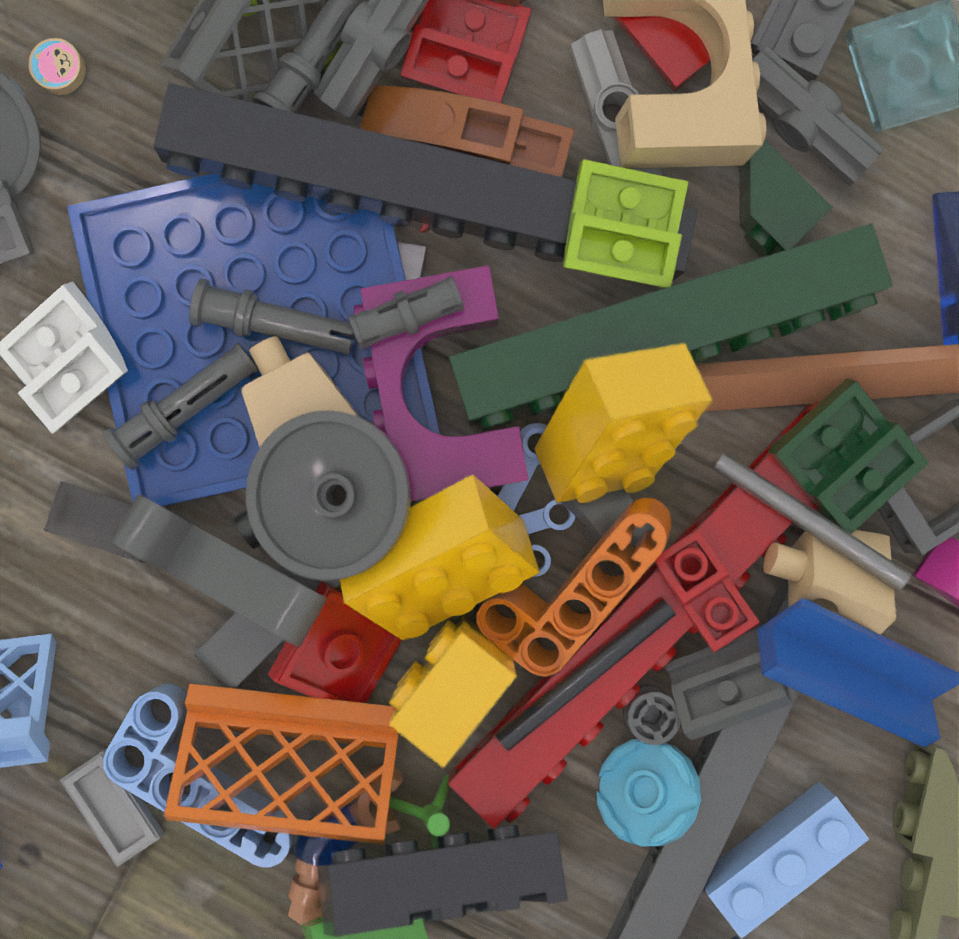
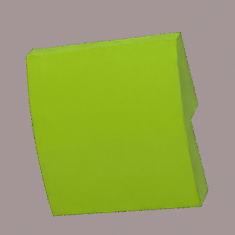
M585 159L580 161L568 226L563 268L661 288L671 287L682 234H678L689 181Z

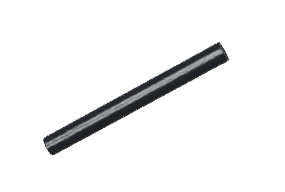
M663 598L497 732L495 736L509 752L675 617V612Z

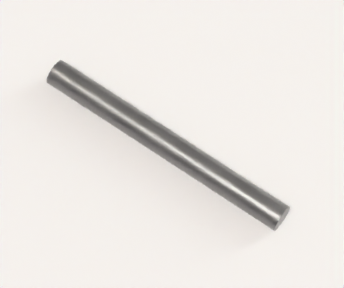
M726 452L722 454L712 469L895 590L900 591L908 582L911 576L910 572Z

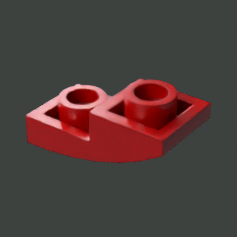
M699 529L663 551L654 561L668 586L713 654L759 625V620L730 580L729 572Z

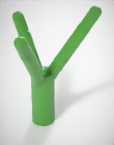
M448 774L443 777L432 804L420 807L392 796L390 798L389 808L421 819L429 830L432 848L438 847L437 836L444 835L450 826L449 819L442 812L450 790Z

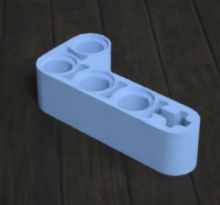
M161 684L146 692L135 701L108 746L103 758L104 770L108 778L165 812L171 785L169 775L171 772H174L179 746L173 742L183 727L187 714L185 705L187 694L179 686L173 684ZM153 699L162 700L169 705L171 709L170 723H163L154 718L151 712ZM126 745L135 746L142 752L144 756V766L142 768L134 767L128 763L125 757ZM192 757L190 760L188 772L197 766V763L194 761ZM215 767L210 769L225 790L237 782L236 779ZM205 774L190 783V793L183 794L181 806L202 808L219 795ZM249 787L232 798L241 813L257 814L273 802ZM280 809L271 815L273 817L285 818ZM182 822L250 863L262 868L273 867L281 863L287 856L296 838L295 834L278 833L273 843L269 844L263 840L267 831L248 829L246 832L241 828Z

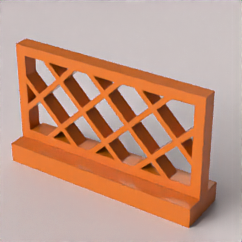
M189 683L185 701L187 714L164 812L166 820L375 844L385 843L396 752L400 735L396 729L389 725L395 707ZM198 727L220 729L229 741L228 744L204 761L194 748ZM231 731H238L243 733L240 734L238 737H235ZM259 734L273 735L282 749L257 767L242 746ZM284 737H292L296 739L293 740L291 743H288ZM311 740L325 741L335 756L311 773L296 754V751ZM337 743L349 745L342 750ZM363 746L386 748L383 766L366 779L348 758ZM236 751L251 772L225 790L210 769ZM192 757L194 761L197 763V766L188 772L190 760ZM289 757L305 778L279 796L264 775ZM342 763L358 785L333 802L318 780ZM205 774L219 795L202 808L181 806L184 788ZM381 779L378 796L371 786ZM258 780L273 802L257 814L241 813L232 798ZM311 786L327 808L310 821L296 819L286 804ZM365 792L377 808L375 828L351 825L340 810ZM226 803L231 812L219 811L217 809ZM280 809L285 818L273 817L271 815ZM334 816L340 824L326 823L325 821Z

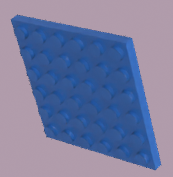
M207 174L67 206L87 299L108 329L128 369V372L108 388L116 429L140 413V405L148 400L150 402L153 399L157 402L161 401L191 379L196 373L202 371L232 349L236 343L243 347L254 362L249 350L256 344L273 337L253 331L250 336L239 337L235 336L233 329L204 322L199 327L190 325L189 312L191 300L200 278L210 280L213 287L242 293L245 289L252 290L255 294L259 295V301L350 322L348 316L354 315V305L363 304L361 288L406 280L394 224L382 221L379 218L380 213L360 208L357 214L335 211L327 206L326 200L306 196L303 202L287 200L273 193L274 188L254 183L252 189L232 187L221 182V176L215 174ZM333 334L332 336L349 339L353 343L350 355L346 356L343 353L279 338L290 361L308 352L313 355L361 418L374 424L373 410L382 409L379 389L369 390L364 370L363 358L372 356L371 346L361 350L356 337L353 339ZM420 348L412 357L406 369L403 384L404 398L413 418L424 428L441 435L423 353ZM259 370L247 376L221 395L216 401L179 426L178 430L180 433L176 435L177 438L171 443L163 441L139 459L140 465L137 468L131 470L124 464L132 502L140 494L161 507L246 488L251 464L260 447L241 388L261 377L262 375Z

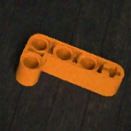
M644 497L635 500L628 505L547 603L523 584L512 591L498 593L484 600L480 606L476 621L479 631L485 638L534 675L546 677L556 674L662 553L671 529L672 518L669 510L662 502L654 498ZM646 523L651 524L654 530L644 532L634 548L630 541L635 528H641ZM604 560L614 561L620 565L624 573L619 576H609L600 569L598 563ZM572 599L580 600L589 607L590 612L585 614L577 613L568 606L567 601ZM503 604L510 607L516 617L506 618L497 611L495 605ZM536 638H548L556 644L558 649L547 650L540 646Z

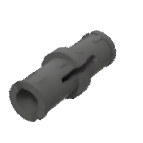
M450 276L431 286L406 295L404 290L393 294L395 299L372 309L350 315L348 318L361 350L379 343V341L407 331L409 336L420 332L418 327L465 309L454 279Z

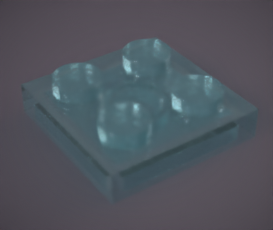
M951 0L939 1L852 27L845 35L875 132L959 107V25Z

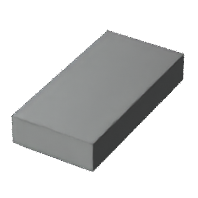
M106 748L60 779V782L118 867L160 839L165 832L143 799L115 784L108 778L103 763Z

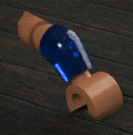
M383 765L369 769L363 777L366 779ZM396 767L394 768L391 791H396L403 782L402 772ZM381 779L371 786L376 793L380 792ZM365 792L357 797L356 803L352 805L349 803L340 810L351 825L375 828L377 808L370 802L371 800ZM389 809L386 834L401 830L400 818L394 809ZM316 814V815L310 817V818L308 819V821L312 820V819H313L314 817H316L318 814ZM334 816L325 821L326 823L340 824ZM298 835L293 853L297 857L295 870L299 874L294 875L288 893V897L291 900L288 917L301 925L322 916L317 866L333 864L332 852L349 850L357 841Z

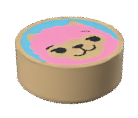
M59 38L46 39L34 47L29 57V71L32 78L51 94L66 95L72 93L79 88L85 78V61L76 48L66 40Z

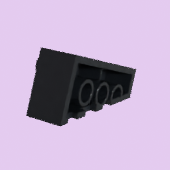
M518 825L487 829L488 840L470 842L469 832L437 836L438 847L419 850L418 840L385 844L386 855L366 858L365 848L332 852L333 864L317 866L324 935L338 937L409 926L414 924L413 920L423 919V922L461 918L467 915L468 910L474 909L475 912H499L519 909L520 901L547 902V904L568 901L558 831L520 835Z

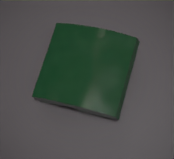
M845 379L767 450L811 501L833 523L850 534L929 464L898 423L888 421L859 383L851 379Z

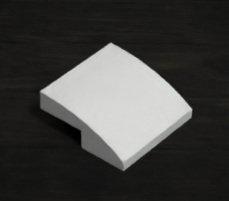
M73 281L63 284L0 341V356L26 385L18 394L52 434L60 430L128 372L123 357L108 329Z

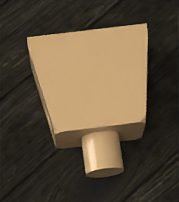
M278 336L268 338L249 350L262 376L244 385L241 390L259 447L282 424L306 413L339 411L361 417L324 368L309 352L290 361Z
M855 530L851 534L892 561L890 536ZM807 531L801 535L792 547L774 542L768 548L763 564L764 572L788 580V607L800 599H807L880 635L896 620L894 588Z

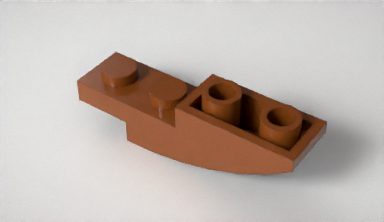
M375 85L370 93L360 129L558 177L563 175L575 130L523 116L524 109L493 101L441 91Z

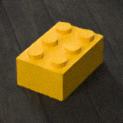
M685 343L587 359L583 362L534 448L556 503L577 499L579 503H588L599 499L607 492L624 489L627 493H634L653 484L655 475L665 462L675 455V449L684 437L696 428L697 420L712 402V398Z
M471 475L410 507L404 530L391 551L368 570L340 579L345 604L396 637L405 640L425 634L430 627L452 616H459L470 612L476 604L498 593H505L518 588L523 581L540 572L524 520L477 477Z
M464 615L456 625L449 619L429 643L430 647L425 656V659L428 661L424 666L415 661L397 683L398 687L393 692L394 696L389 701L395 707L389 725L443 768L516 677L513 659L485 638L479 631L478 626Z

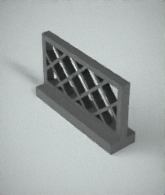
M199 0L159 65L175 78L184 80L195 89L227 97L237 95L239 100L250 102L248 93L265 90L279 70L276 49L299 45L308 30L304 4L325 1L326 4L329 0H277L271 2L269 0H257V4L251 5L249 4L252 0ZM292 6L297 37L275 41L270 9ZM258 11L263 43L240 47L237 24L244 13ZM228 40L229 49L221 50ZM265 51L269 81L247 85L242 54ZM231 57L236 87L218 90L203 79L215 59Z

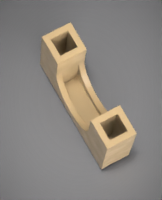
M603 0L605 17L658 16L674 19L685 24L705 44L712 68L710 85L697 92L687 94L629 95L615 117L620 166L631 169L744 165L763 145L766 136V120L763 113H759L757 100L760 70L757 62H753L750 42L754 31V20L752 13L746 9V1Z

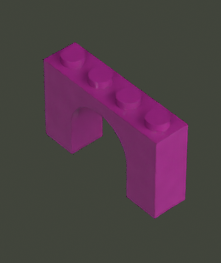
M489 265L361 288L363 304L354 305V314L395 299L393 294L404 290L406 295L431 286L450 276L453 277L465 310L443 316L418 327L420 332L409 336L407 331L379 341V343L371 345L372 356L363 358L369 390L379 389L382 409L373 410L374 425L392 440L404 460L410 480L411 502L427 499L471 475L477 477L488 488L529 480L519 426L461 437L443 436L431 432L419 424L408 410L404 398L403 384L406 369L412 357L421 347L442 336L498 326L499 316Z

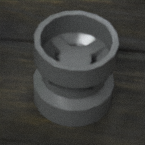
M653 684L639 685L641 688L637 695L622 708V715L627 726L639 741L648 745H661L670 741L677 734L681 724L675 701L661 687Z

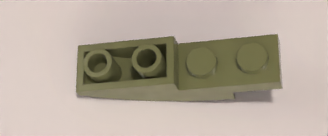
M934 743L925 748L916 744L915 750L909 752L905 761L904 776L907 786L903 802L900 801L896 805L893 814L895 839L912 852V857L906 859L902 869L901 879L904 893L900 909H896L891 918L890 935L892 939H937L942 915L959 919V782L945 749Z

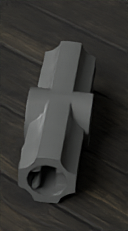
M367 0L359 4L348 18L342 30L340 39L343 43L327 67L318 88L314 90V93L320 100L349 119H355L382 74L390 72L403 57L412 38L410 30L429 0Z
M766 46L753 59V62H757L760 70V83L757 90L758 106L774 120L773 126L776 132L788 145L801 152L810 151L850 187L880 156L884 148L843 113V103L832 89L819 81L811 80L807 82Z

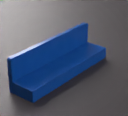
M807 599L798 600L757 629L763 676L924 748L941 739L933 699L959 685V672Z

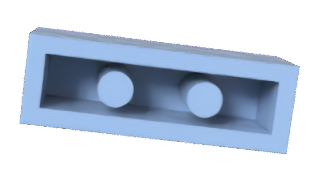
M817 782L718 859L704 889L742 939L867 842L869 838L840 800L823 784Z

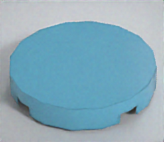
M631 739L615 748L603 762L598 776L601 777L599 791H596L597 806L605 824L619 839L641 847L665 846L683 837L695 822L701 803L700 779L691 760L676 746L666 742L661 745H648L638 739Z

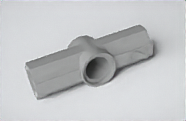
M600 29L585 34L577 41L571 43L569 51L591 113V129L601 142L607 163L621 167L616 123L605 117L603 108L613 104L622 107L629 95H639V93L630 83L613 30L605 31ZM631 168L632 170L662 176L660 168Z

